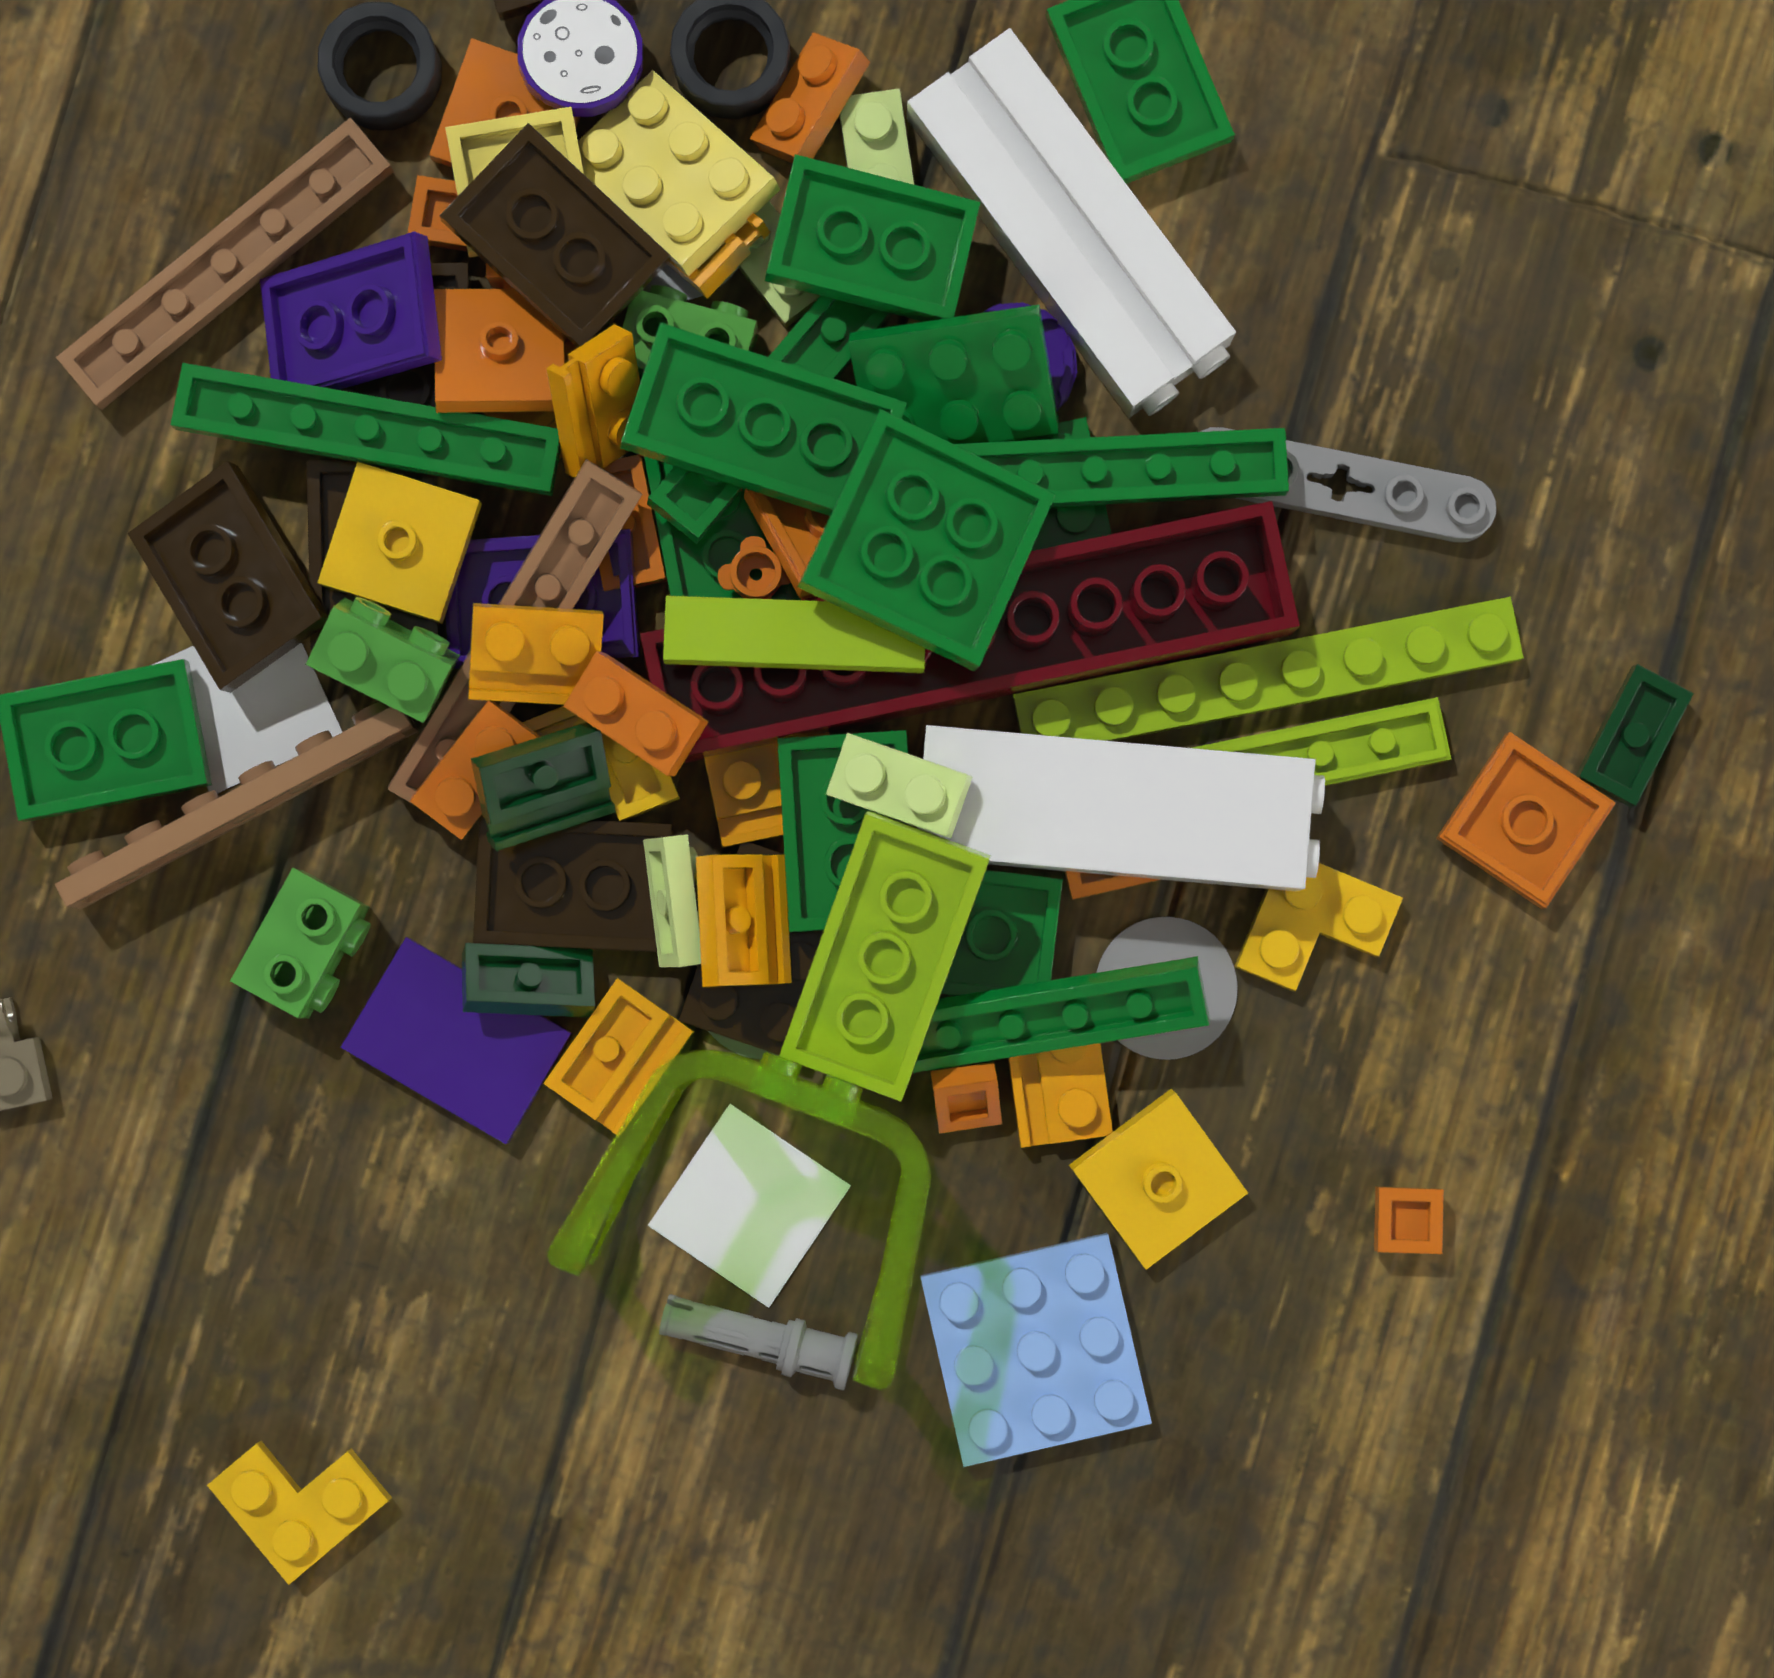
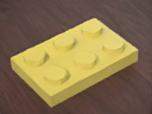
M653 70L627 94V98L617 108L610 110L578 141L584 175L671 255L670 260L688 277L704 264L732 233L735 234L747 222V218L752 213L756 214L781 190L775 178Z

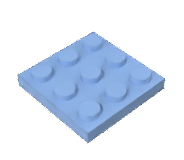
M1107 1233L920 1275L964 1467L1152 1424Z

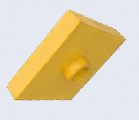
M357 461L317 583L339 592L364 598L383 606L443 624L482 503L478 499Z
M1172 1089L1168 1090L1069 1164V1167L1146 1270L1248 1194L1185 1104Z

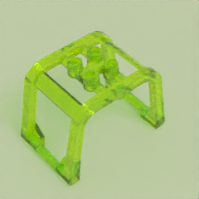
M700 1050L675 1056L657 1069L651 1076L548 1250L549 1262L556 1268L579 1276L585 1271L588 1263L593 1265L599 1260L635 1179L686 1088L699 1078L720 1080L874 1138L890 1147L900 1160L902 1170L883 1260L854 1359L856 1367L853 1375V1380L873 1388H887L894 1379L931 1178L925 1149L921 1141L907 1122L886 1109L860 1100L863 1088L829 1075L825 1077L823 1085L799 1077L802 1065L771 1053L764 1052L760 1062L737 1053L719 1050Z

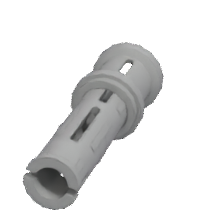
M672 1294L668 1296L659 1329V1335L685 1339L739 1355H747L777 1364L776 1370L782 1371L781 1374L792 1377L795 1372L833 1381L834 1388L843 1391L848 1380L858 1339V1334L848 1332L845 1337L807 1328L806 1321L798 1318L795 1321L789 1320L787 1325L716 1306L693 1302Z

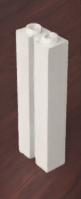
M1011 28L969 57V62L951 75L947 72L907 101V120L963 196L980 202L978 216L1052 316L1058 320V324L1065 329L1067 335L1069 334L1075 347L1128 418L1141 409H1144L1149 416L1156 413L1178 396L1179 391L1174 385L1192 372H1195L1199 379H1202L1221 366L1230 357L1225 348L1230 346L1236 331Z
M926 725L923 759L968 774L973 778L951 838L917 827V829L989 854L991 857L988 864L1287 891L1305 889L1306 878H1316L1320 843L1319 840L1309 839L1311 813L1321 814L1325 777L1314 775L1316 759Z

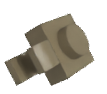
M12 997L0 999V1111L53 1099L40 1038L20 1040Z

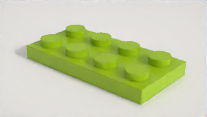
M867 811L779 1057L902 1102L991 855Z

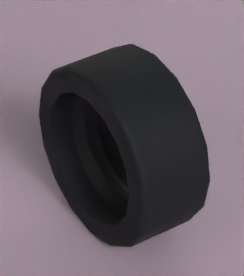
M696 0L683 11L672 30L670 56L678 87L694 107L713 117L737 120L760 113L770 105L789 73L791 59L790 42L784 22L771 5L764 0ZM725 20L744 21L754 26L765 39L768 49L767 65L760 78L750 86L734 91L718 89L708 84L697 72L693 59L695 44L701 33L710 25Z
M364 2L344 10L327 26L318 46L317 71L331 102L347 119L351 117L356 124L369 130H396L416 122L432 106L441 87L442 62L428 28L412 11L391 2ZM376 31L392 32L403 37L412 46L417 58L416 75L411 86L400 96L385 102H371L357 96L347 85L343 74L344 58L348 49L359 38Z

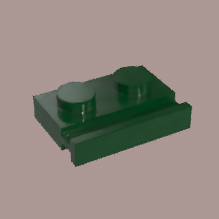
M587 722L471 759L482 816L486 819L488 829L486 833L487 840L496 851L616 812L609 793L611 783L601 731Z

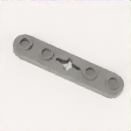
M1210 427L1200 432L1229 431L1233 429ZM1286 440L1289 492L1287 495L1235 498L1256 503L1272 501L1273 506L1451 542H1469L1478 538L1492 525L1496 515V500L1492 491L1482 481L1473 477ZM1337 469H1343L1347 471V482L1363 488L1370 486L1372 487V492H1347L1341 501H1335L1331 499V488L1322 486L1320 483L1308 481L1307 475L1310 474L1313 478L1318 479L1331 478Z

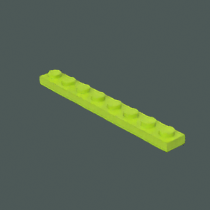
M1511 597L1013 694L1012 698L1019 732L1022 734L1117 741L1518 662L1523 659V653Z

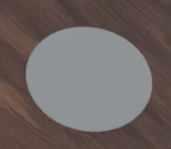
M1156 917L1143 920L1128 927L1110 943L1099 962L1096 973L1198 956L1209 1010V1026L1118 1040L1121 1044L1133 1052L1149 1058L1170 1060L1193 1055L1205 1049L1221 1035L1228 1025L1236 1005L1237 977L1227 950L1212 933L1202 926L1185 919Z

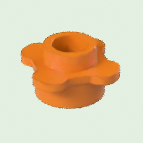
M757 536L745 538L740 545L741 551L736 554L732 563L721 566L718 571V582L724 590H734L741 597L748 599H771L781 585L791 583L777 556L767 549L765 541ZM753 569H759L762 572L761 579H751L750 572Z

